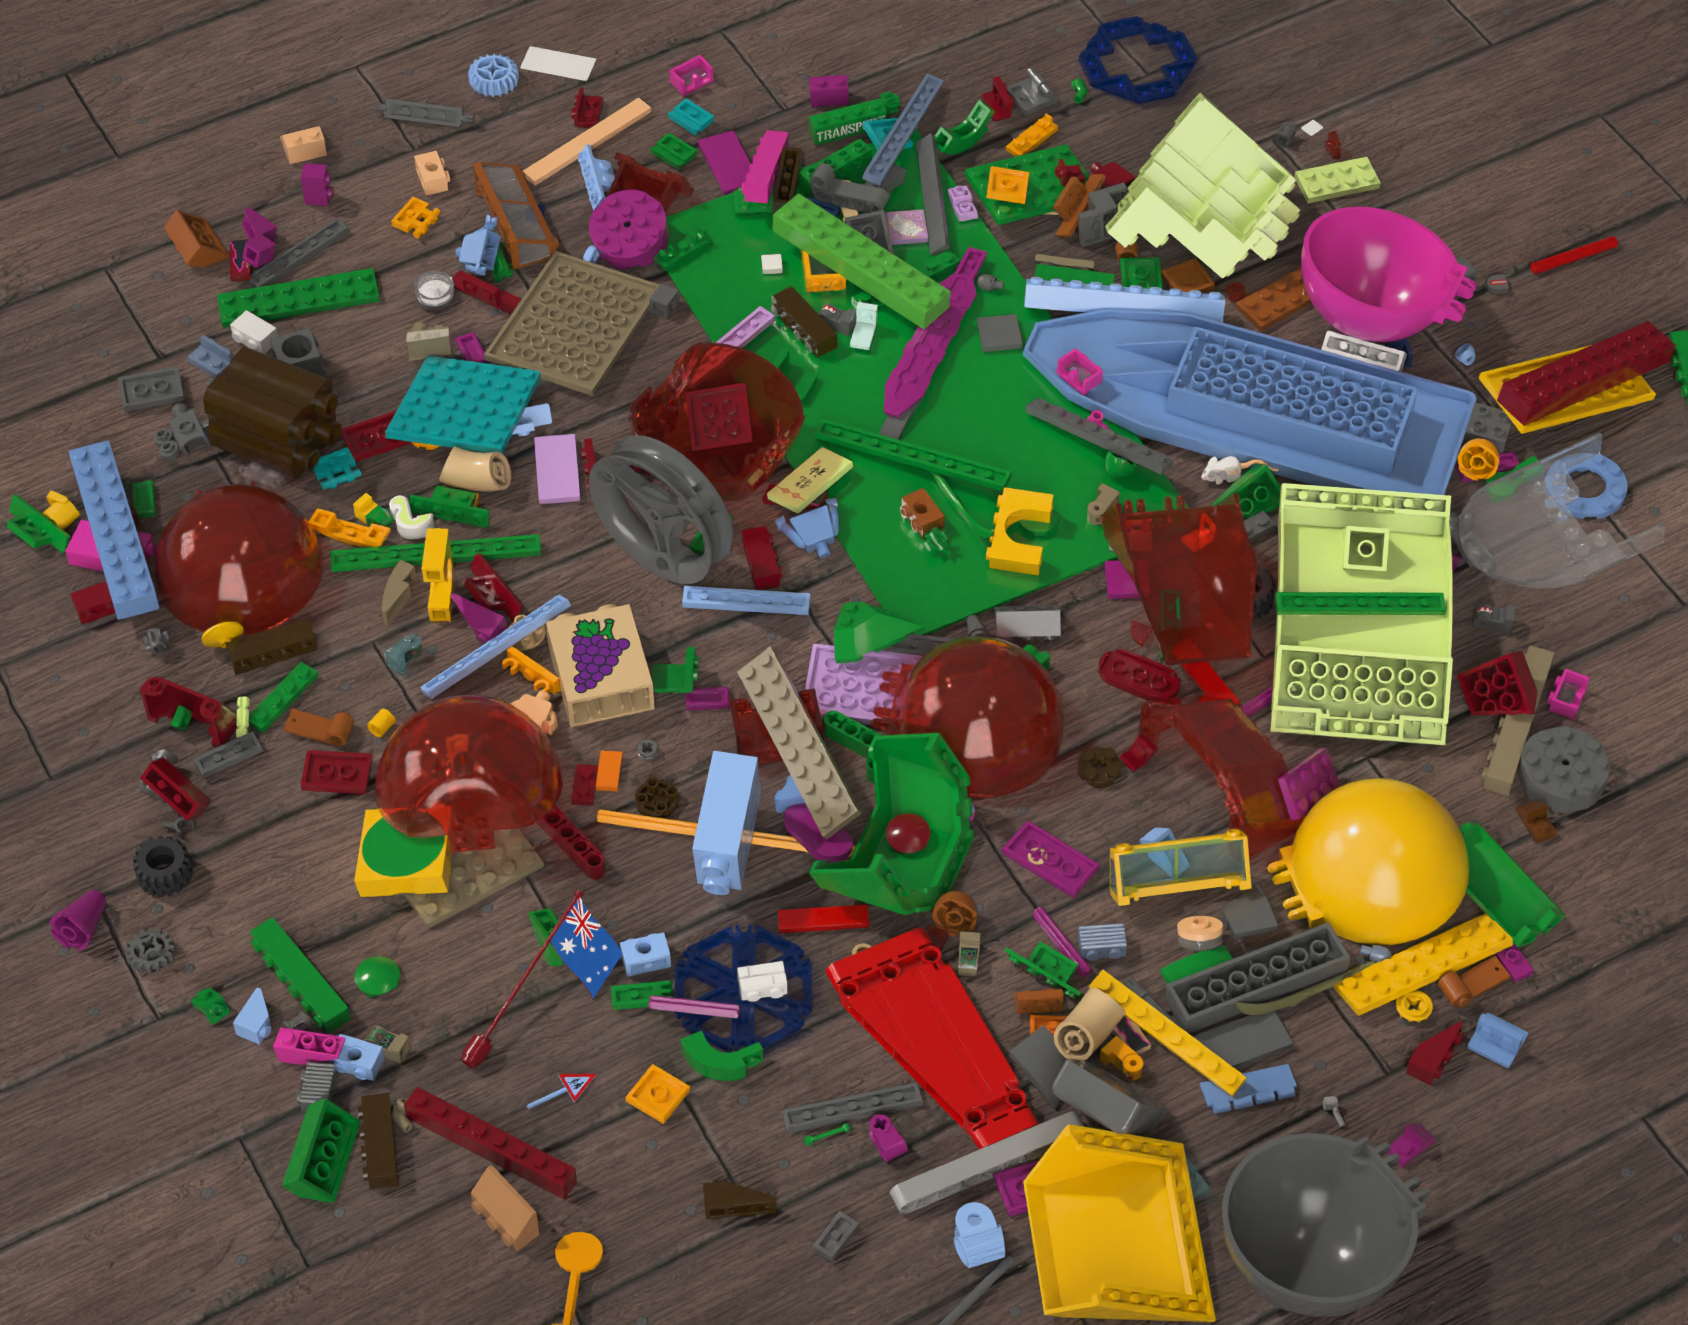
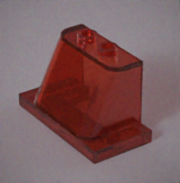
M616 152L614 160L619 165V169L606 197L624 190L643 191L659 201L666 212L679 193L691 197L694 189L684 176L671 171H667L665 175L638 165L634 158Z

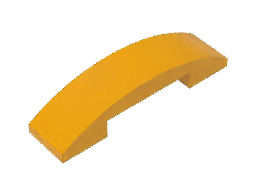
M318 508L308 522V526L327 537L359 547L382 546L391 532L390 528L373 523L370 527L340 520L337 519L336 513Z

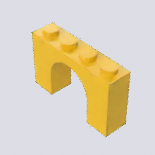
M1004 487L1003 495L998 496L997 507L1000 508L999 513L995 512L993 524L996 527L993 530L995 533L990 537L992 546L988 547L986 552L989 568L1039 576L1043 547L1014 542L1008 537L1006 530L1011 524L1019 520L1050 523L1053 510V495Z
M427 528L422 574L424 582H431L428 602L429 620L451 622L453 608L451 595L455 592L456 580L449 530Z

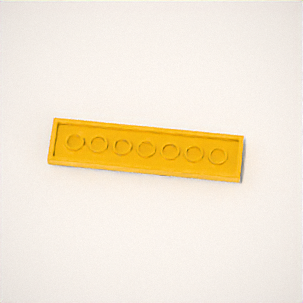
M1485 913L1391 956L1390 959L1377 962L1350 977L1344 978L1335 984L1334 990L1360 1016L1439 980L1450 972H1456L1513 946V939L1497 922L1493 921Z

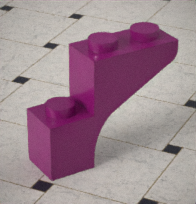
M247 207L244 211L245 217L242 222V228L249 241L245 243L243 259L258 268L273 260L277 226L250 207Z

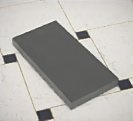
M1275 1011L1261 1015H1249L1192 1036L1235 1069L1293 1047V1042Z

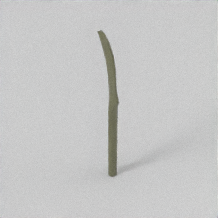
M1369 961L1342 974L1274 1001L1257 1004L1236 1002L1235 1004L1246 1015H1261L1285 1007H1295L1305 998L1334 987L1336 983L1344 978L1375 964V962Z

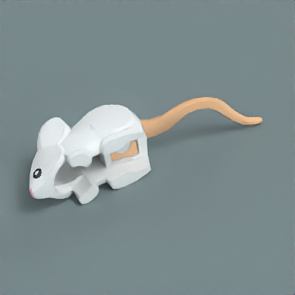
M1233 456L1225 457L1220 461L1216 457H1212L1204 469L1201 479L1211 482L1216 481V484H1221L1225 479L1227 482H1233L1241 476V469L1248 468L1255 463L1267 465L1271 471L1279 470L1270 467L1262 460L1240 463Z

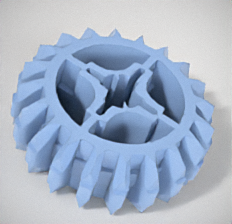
M494 53L493 56L486 54V57L480 56L479 60H474V63L470 65L468 78L471 87L479 95L484 94L485 97L488 95L492 97L499 95L501 97L503 93L508 95V91H513L514 87L517 86L519 72L517 64L514 63V60H510L509 56L503 57L502 54L496 56Z

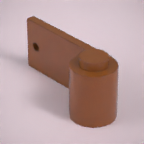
M292 708L284 731L341 747L346 745L354 725V720L350 714L345 712L336 713L333 720Z
M1493 956L1461 975H1458L1456 972L1446 974L1439 980L1438 987L1453 1007L1463 1008L1472 999L1510 979V975L1497 957Z

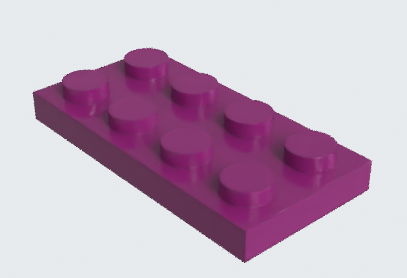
M1327 747L1318 749L1278 779L1291 820H1298L1303 817L1319 800L1340 787L1339 778L1335 773L1332 757L1329 755Z

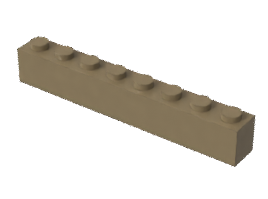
M1530 645L1528 652L1524 653L1538 691L1535 707L1536 714L1555 652ZM1506 714L1505 718L1501 717L1498 730H1501L1500 734H1495L1492 744L1495 750H1490L1487 763H1490L1489 768L1484 767L1481 779L1485 780L1483 789L1509 796L1535 714Z

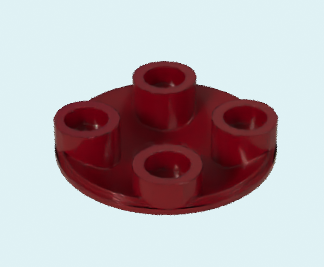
M911 813L901 814L892 819L888 824L886 838L894 852L914 853L927 847L930 839V828L928 823L919 815Z

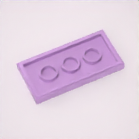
M575 434L534 437L539 504L580 501Z

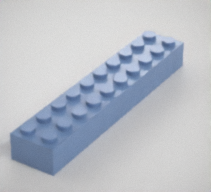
M109 440L69 450L70 460L117 619L120 620L159 609L154 586Z

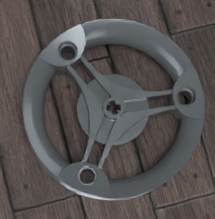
M629 436L622 439L614 447L611 456L600 459L592 467L589 475V490L592 502L602 523L622 549L650 572L675 583H696L708 574L711 564L723 560L731 551L734 540L733 526L723 500L707 477L689 459L674 448L650 437ZM630 465L650 472L664 482L674 493L665 490L657 484L650 483L636 473ZM625 495L636 506V508L648 524L649 528L641 521V519L634 512V510L628 503ZM687 519L702 533L704 541L703 555L697 556L692 550L681 544L680 535L687 529Z

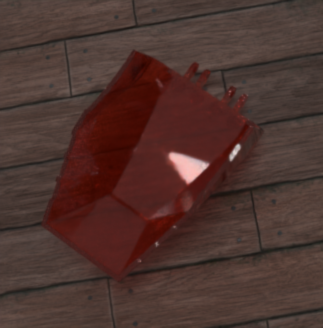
M1238 493L1232 494L1216 506L1186 508L1184 497L1181 495L1176 498L1177 509H1173L1171 497H1165V510L1146 512L1144 500L1138 499L1136 504L1138 513H1133L1132 502L1125 500V514H1122L1121 504L1116 503L1101 515L1104 537L1138 591L1167 666L1250 657L1252 618L1254 617L1253 606L1254 596H1256L1255 584L1258 568L1255 550H1253L1243 522ZM1177 598H1179L1180 603V620L1177 618Z

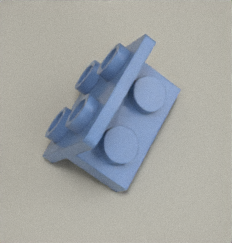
M1482 1013L1478 1020L1476 1031L1467 1048L1509 1068L1526 1040L1528 1032L1491 1013H1486V1015Z

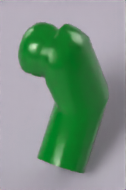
M1076 78L1071 82V86H1074L1073 89L1077 90L1073 100L1080 104L1088 93V89L1082 79Z

